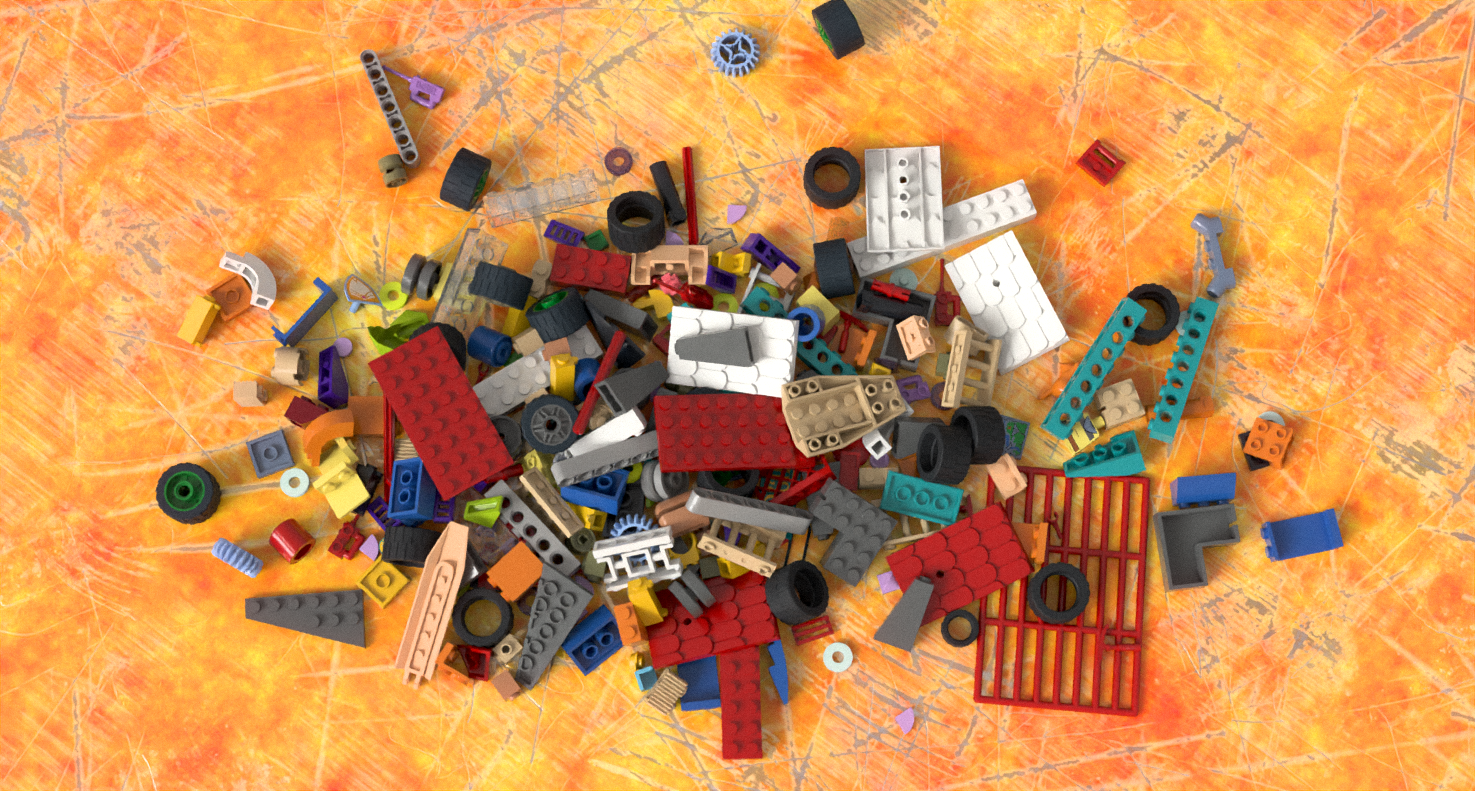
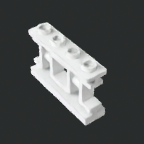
M671 526L594 543L592 552L594 558H597V563L607 561L611 573L605 574L603 579L604 583H606L605 588L607 592L620 591L628 587V581L645 576L648 580H652L653 583L665 579H676L682 576L683 564L681 559L670 560L667 548L674 547ZM659 545L661 552L652 554L650 547ZM621 553L623 560L614 561L613 554ZM645 553L649 565L633 568L629 556ZM664 560L665 566L656 568L655 561ZM626 568L627 574L619 576L617 569Z

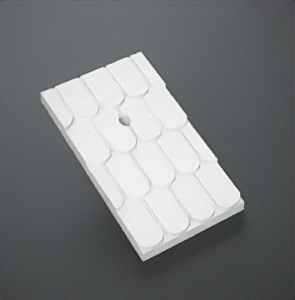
M940 146L865 149L867 253L944 250ZM902 179H904V180H906L907 182H906V183H901L900 181H901Z
M1012 230L944 265L975 326L990 335L988 339L1002 340L997 367L1001 376L1070 341Z
M673 306L667 373L670 377L666 379V383L782 397L781 385L791 383L794 380L799 320ZM748 326L755 364L752 367H740L681 360L679 355L675 353L674 344L677 339L682 337Z

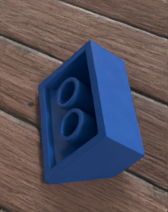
M420 457L394 461L388 518L409 521L433 519L436 485Z
M618 469L567 487H561V497L565 502L617 515L624 498L629 471Z
M1236 472L1177 477L1170 483L1172 506H1178L1179 509L1191 508L1190 505L1197 504L1198 507H1208L1210 503H1217V505L1229 504L1235 498Z
M603 604L576 625L561 646L584 676H586L622 648L623 644L617 620Z

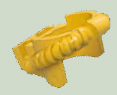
M693 531L687 533L691 543L689 550L685 554H676L670 548H667L671 560L681 559L683 570L690 564L692 566L698 564L700 560L698 556L700 550L697 548L698 540Z

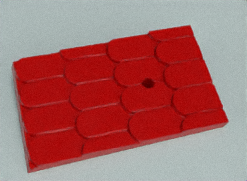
M1001 500L885 557L902 593L905 592L915 577L920 578L922 575L932 579L931 582L934 583V588L920 627L1035 571Z
M750 570L734 579L718 576L704 580L703 583L709 588V592L717 601L709 608L699 600L697 603L702 607L703 614L697 619L688 612L668 588L655 592L662 608L667 609L668 615L663 617L662 622L646 626L653 668L660 669L781 640L777 618L769 608L766 600L765 584L767 577Z

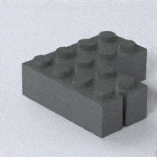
M862 276L858 294L862 290L873 292V294L886 296V294L870 290L871 285H875L872 284L874 279ZM898 286L911 290L910 295H906L909 296L908 301L922 304V317L929 324L936 296ZM855 301L852 312L853 317L888 327L879 363L892 367L899 364V369L915 373L920 357L913 361L907 359L896 327L897 324L904 320L870 312H857Z
M829 477L820 490L826 497L825 500L817 495L808 509L813 515L839 531L819 563L823 568L856 587L898 521Z
M1234 503L1158 512L1152 516L1165 593L1200 589L1208 586L1202 549L1231 546L1241 542L1238 524L1229 528V524L1237 521Z

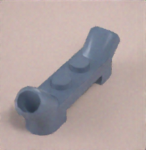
M1197 213L1190 226L1205 238L1204 249L1209 254L1208 266L1214 275L1206 291L1211 297L1220 298L1225 290L1236 287L1233 268L1225 269L1217 238L1224 232L1219 216L1209 218L1202 213Z

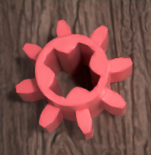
M669 272L661 277L662 282L680 289L679 287L683 285L676 273L671 275ZM660 285L665 295L671 294L672 296H675L676 294H678L677 292Z

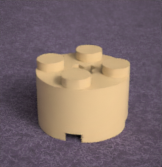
M286 346L276 348L274 351L275 367L273 366L271 369V377L275 378L276 382L280 385L304 386L302 382L307 381L310 369V360H306V355H309L306 348Z

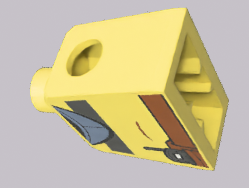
M1086 412L1083 413L1080 421L1074 424L1072 434L1069 438L1063 440L1072 457L1100 437L1097 430L1105 426L1101 416L1091 420ZM1067 418L1062 419L1061 422L1065 423Z

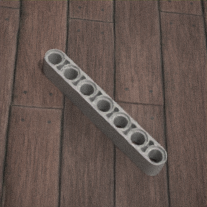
M366 49L362 51L360 60L405 165L411 169L417 168L421 163V158L375 51ZM368 58H374L372 62L366 63ZM375 74H381L378 79H373ZM382 90H388L385 95H379ZM389 106L395 107L394 110L390 112L386 111V109ZM397 122L402 123L398 128L393 127ZM402 139H409L406 144H400ZM415 155L414 160H407L408 156Z
M656 430L560 461L551 467V472L558 487H567L659 456Z
M695 487L692 490L685 505L690 512L798 535H804L813 520V515L804 509Z

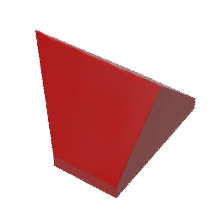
M456 644L469 673L468 678L488 682L494 651L477 646Z

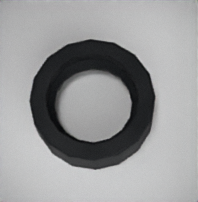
M958 609L950 612L944 618L941 624V633L943 639L949 645L963 648L976 640L979 633V624L972 613ZM963 617L969 621L971 625L969 637L964 640H956L950 635L948 627L950 621L954 618Z

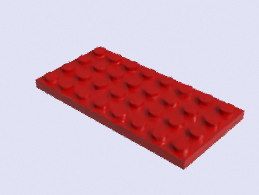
M438 326L368 363L444 502L514 464L512 457Z
M743 393L654 396L653 398L661 473L812 468L815 466L814 456L807 458L795 446L782 411V397Z

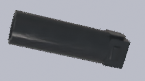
M667 161L653 163L649 166L664 207L669 227L684 224L687 216L681 204Z
M862 290L856 297L857 312H870L906 320L913 315H923L922 304L905 302L904 300L873 294V292Z

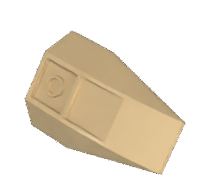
M893 375L814 376L781 385L783 414L795 446L807 458L842 449L907 411Z

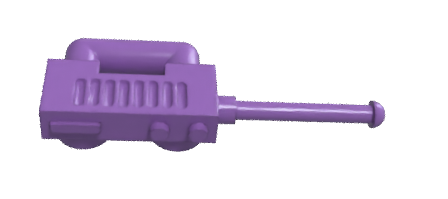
M386 65L382 66L383 70L404 78L411 83L409 86V90H411L410 100L429 109H434L436 103H441L446 90L443 87L427 81L426 78H420V75L408 77L386 67ZM422 91L430 95V100H427L419 96L418 94Z
M920 375L896 380L899 392L908 404L928 399L931 396L927 381L923 382ZM914 383L916 384V388L910 390H906L905 387H903Z

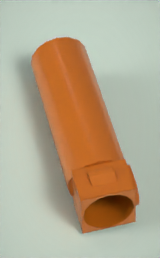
M1204 396L1198 399L1186 400L1180 420L1212 417L1215 411L1212 397ZM1168 402L1170 405H1175L1174 402ZM1156 404L1145 406L1147 424H1149L1151 418L1155 419L1157 413L1153 412ZM1161 417L1162 421L1169 422L1167 417Z

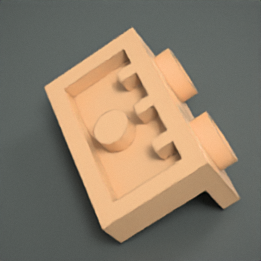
M913 315L896 325L908 360L913 361L927 352H936L935 341L930 334L929 324L924 317Z
M1008 453L1004 454L996 463L986 465L988 473L1005 500L1024 490L1028 482L1022 472L1019 473L1016 468L1018 464L1015 458L1009 456Z

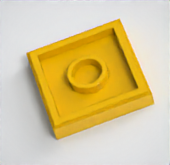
M381 554L355 583L381 608L385 609L411 580L395 565L382 561Z

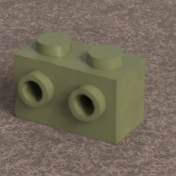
M589 550L587 559H583L581 570H583L589 582L600 584L601 581L604 582V575L607 574L609 565L607 561L597 563V558H594L593 552Z

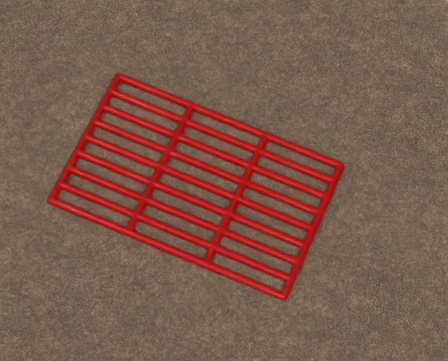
M1018 465L1016 468L1019 473L1027 474L1028 482L1026 483L1024 523L1032 524L1035 475L1046 476L1043 523H1047V514L1050 519L1052 516L1054 476L1065 477L1061 546L1050 545L1051 525L1048 524L1045 556L1041 568L1049 565V553L1061 554L1060 562L1066 564L1068 563L1069 554L1080 555L1079 569L1087 579L1088 556L1100 557L1096 627L1084 626L1085 610L1077 616L1076 625L1065 623L1050 624L1044 622L1038 616L1037 621H1026L1028 576L1020 579L1018 620L1006 619L1008 585L1000 589L998 618L987 617L988 595L980 598L973 701L983 704L1137 717L1139 713L1151 480L1149 477L1132 475L1066 478L1064 469ZM989 473L986 507L994 504L995 483ZM1073 478L1085 479L1081 548L1069 547ZM1092 480L1104 481L1100 549L1089 548ZM1112 482H1123L1120 551L1108 550ZM1131 483L1142 484L1139 553L1127 552ZM1014 495L1006 499L1005 510L1010 521L1013 518ZM1107 558L1119 559L1116 624L1115 628L1107 629L1105 636H1115L1114 645L1122 643L1123 637L1134 638V643L1141 644V651H1134L1131 709L1119 708L1122 651L1114 650L1111 707L1099 706L1102 661H1098V642L1104 628ZM1127 560L1138 561L1135 630L1123 629ZM1061 575L1059 576L1057 612L1065 611L1067 578ZM1048 578L1042 583L1040 589L1041 599L1045 605ZM986 625L998 626L993 696L981 695ZM1005 627L1017 628L1013 698L1001 697ZM1025 628L1037 629L1032 700L1021 699ZM1045 630L1056 631L1052 702L1040 701ZM1064 632L1076 633L1072 704L1060 703ZM1084 634L1095 635L1091 705L1080 704Z

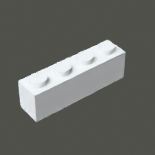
M635 405L627 413L618 417L613 416L606 420L601 427H597L593 431L590 430L579 436L576 442L568 449L575 457L627 440L632 435L636 437L645 431L644 428L647 425V421L637 405Z

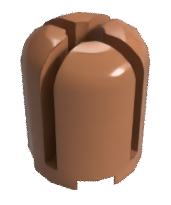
M692 490L659 502L656 505L655 515L659 527L671 526L672 538L674 539L710 525L708 516L692 513L686 508L685 505Z

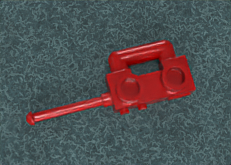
M941 258L939 260L940 288L934 294L936 296L934 303L936 305L935 326H950L953 319L957 315L960 316L961 298L958 295H952V291H945V259ZM948 303H953V315L947 313Z
M657 278L653 279V283L677 292L681 295V299L702 309L712 310L714 307V298L706 289L697 285H689L688 282H684L683 286L678 289L657 280Z
M356 515L350 523L348 521L343 523V528L338 531L339 534L328 548L330 553L341 560L343 557L352 560L366 539L360 533L361 530L355 526L360 517L359 515ZM351 538L356 539L349 551L345 549Z

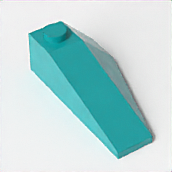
M1134 430L1115 435L1105 445L1098 444L1094 446L1095 450L1089 453H1081L1063 463L1066 478L1128 476L1146 470Z

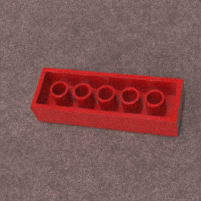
M759 645L720 654L722 760L762 759Z

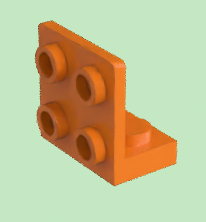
M840 324L830 350L836 351L842 357L841 360L845 364L849 363L856 370L863 372L877 332L870 329L869 333L849 327L845 353H839L840 338L845 327L844 324Z
M1257 417L1243 452L1273 462L1274 468L1282 471L1295 439L1294 429Z
M1011 521L1031 564L1041 565L1044 562L1048 523L1040 522L1038 525Z
M447 642L435 661L439 665L437 669L449 676L451 673L455 674L454 679L466 686L468 683L473 685L475 681L449 666L450 663L453 664L456 661L459 653H457V647Z

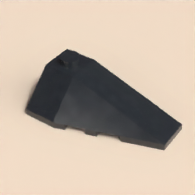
M584 300L583 303L590 316V320L607 352L615 332L620 330L613 323H608L606 321L607 317L589 300ZM626 337L613 366L618 370L620 368H629L646 354L629 337Z

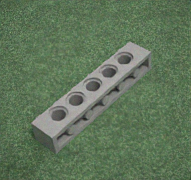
M501 479L484 494L486 498L502 495L503 500L510 501V506L508 508H501L498 517L504 524L510 523L513 527L511 531L518 538L522 536L525 539V545L532 552L536 551L540 555L538 559L543 564L547 561L568 577H572L582 567L581 563ZM516 514L524 515L521 522H514L513 519ZM529 528H536L537 533L534 536H527ZM543 542L550 543V547L546 551L540 549V545ZM556 556L563 557V562L560 565L553 563V559Z

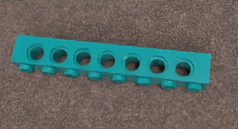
M758 286L740 305L750 315L767 317L778 315L783 319H787L789 314L783 309L782 303L778 300L774 301L769 297L770 294L763 287L759 288ZM760 303L767 304L768 311H762L759 307ZM815 337L808 341L811 343V350L805 349L803 342L797 341L796 356L820 376L858 375L855 373L856 369L849 363L845 364L841 360L842 357L836 351L829 350L826 347V342L821 338L817 339ZM819 353L826 357L824 363L817 359ZM832 366H837L840 369L839 375L833 374Z
M1198 296L1195 303H1190L1187 313H1190L1189 319L1185 318L1182 329L1185 330L1184 335H1179L1176 346H1179L1178 352H1173L1170 361L1174 363L1172 369L1168 368L1165 379H1168L1166 385H1162L1159 393L1162 396L1161 402H1156L1153 411L1157 413L1155 419L1151 418L1147 428L1151 430L1149 437L1169 444L1172 443L1219 303ZM1195 318H1201L1203 321L1199 322ZM1189 334H1195L1198 338H1192ZM1184 350H1188L1192 354L1188 355L1184 352ZM1178 367H1184L1187 371H1181ZM1177 383L1181 388H1175L1172 384ZM1167 400L1174 401L1175 405L1168 404ZM1161 417H1167L1169 422L1162 421Z
M1129 297L1121 299L1043 420L1040 428L1058 440L1069 438L1073 432L1072 427L1082 418L1084 408L1093 401V394L1102 387L1106 374L1113 370V363L1117 357L1119 358L1124 353V346L1127 341L1129 342L1134 337V330L1145 320V313L1147 312L1145 308ZM1125 316H1127L1129 319V323L1127 326L1123 324V319ZM1115 332L1119 336L1117 342L1113 341V334ZM1105 348L1108 350L1107 358L1102 356ZM1094 365L1098 367V372L1095 375L1092 373ZM1084 381H1086L1088 385L1085 391H1083L1081 388V385ZM1075 397L1077 405L1072 407L1071 400ZM1065 413L1067 420L1065 423H1062L1060 418Z

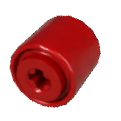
M294 518L280 523L273 530L269 538V544L291 565L302 560L316 543V539Z

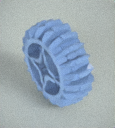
M729 28L728 34L722 31L721 37L716 36V42H712L713 48L710 50V54H712L711 61L715 62V68L719 67L720 73L725 71L726 77L732 73V77L735 78L736 74L739 73V76L742 78L743 72L749 75L750 69L754 70L755 64L759 63L757 57H760V51H758L760 45L756 44L757 39L752 38L751 33L745 35V29L740 33L738 28H735V32H732ZM742 43L749 48L751 54L746 53V50L742 49ZM738 49L737 55L733 56L732 52L734 53ZM720 52L729 57L728 63L721 57Z
M635 513L634 519H632L631 515L628 514L627 521L621 517L619 520L620 524H614L615 529H611L610 533L613 536L610 538L642 532L643 529L646 531L657 529L658 524L651 525L653 522L652 518L645 521L646 515H643L642 519H638L639 515ZM637 526L636 530L633 532H623L625 529L629 527ZM659 545L650 547L652 554L660 551ZM621 553L613 554L614 556H617V555L620 554L619 561H620V560H623V559H622V556H621ZM645 553L629 556L630 561H634V566H637L638 561L643 566L645 565V559L647 560Z
M219 538L211 551L212 555L251 578H255L260 573L264 564L262 560L224 538Z

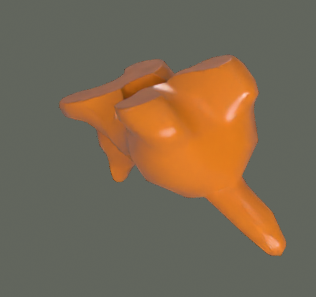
M1077 361L1075 364L1074 362H1059L1060 369L1062 370L1061 376L1050 389L1036 399L1038 401L1045 400L1051 395L1058 398L1079 366L1080 361Z

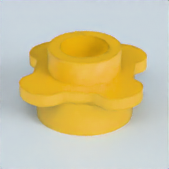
M636 651V653L631 654L629 661L631 669L637 671L644 667L645 657L643 652L639 653V651Z

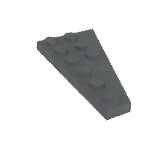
M547 561L543 564V571L539 580L538 591L534 600L528 631L515 680L530 691L595 595Z
M362 589L245 599L246 619L366 648L364 595Z

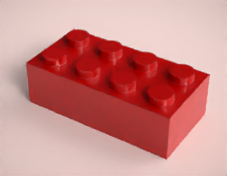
M557 244L550 275L551 286L562 288L574 287L577 290L589 292L591 288L605 295L626 298L631 274L632 256Z

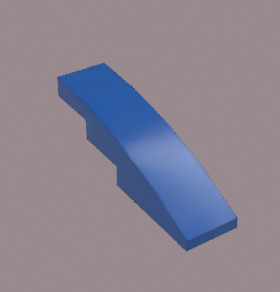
M781 640L773 641L774 644L767 647L774 666L769 667L768 671L783 705L788 704L786 660Z

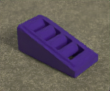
M551 219L543 237L558 244L580 247L585 233ZM556 226L557 229L554 235H551L553 227ZM563 229L561 237H557L560 230ZM567 232H569L570 235L568 236L567 240H564ZM573 235H575L576 238H575L574 242L571 243L570 241H571Z
M708 265L705 284L720 293L735 294L737 275Z
M436 487L433 522L435 524L454 522L456 496L451 498L450 501H440L442 496ZM440 505H450L449 509L440 508ZM439 512L449 513V516H439Z
M378 496L368 505L366 510L384 531L389 526H405L400 519H391L387 524H384L389 519L387 517L388 512L379 518L385 511H388L389 506L381 496ZM382 504L383 507L376 513H374V511Z

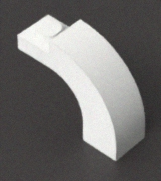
M226 251L220 260L219 267L246 278L252 287L250 304L269 310L275 301L277 291L276 281L271 270L262 260L249 252H245L242 257L236 253Z
M902 397L907 411L899 416L909 417L914 410ZM895 418L862 438L864 446L876 460L892 449L889 444V437L894 430Z

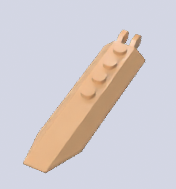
M453 521L449 522L427 556L394 668L405 670L402 681L404 685L409 683L412 673L417 674L414 681L415 689H419L423 676L431 681L436 665L435 661L441 649L465 570L469 527Z

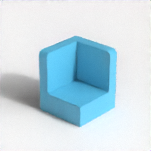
M653 665L634 672L641 692L650 690L658 680Z

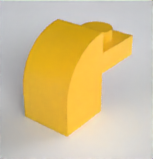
M721 251L712 254L710 265L737 275V278H743L745 273H749L751 254L744 252L733 255Z
M656 289L648 290L650 298L642 297L637 299L636 303H633V307L644 312L654 309L659 323L667 320V314L672 312L674 306L668 294L665 295L663 291Z

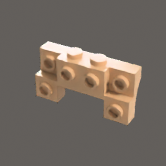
M657 245L656 248L645 253H632L631 285H650L651 275H665L669 272L671 275L675 273L677 275H688L689 285H707L705 283L708 270V245Z

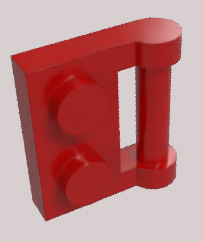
M1096 139L1077 160L1076 165L1105 187L1123 168L1126 162L1122 159L1119 160L1101 145L1102 142ZM1097 150V151H1098L1100 154H1102L1106 159H1108L1112 164H1114L1115 167L1112 168L1109 164H1107L1104 160H1102L1098 155H1096V154L1094 153V151Z

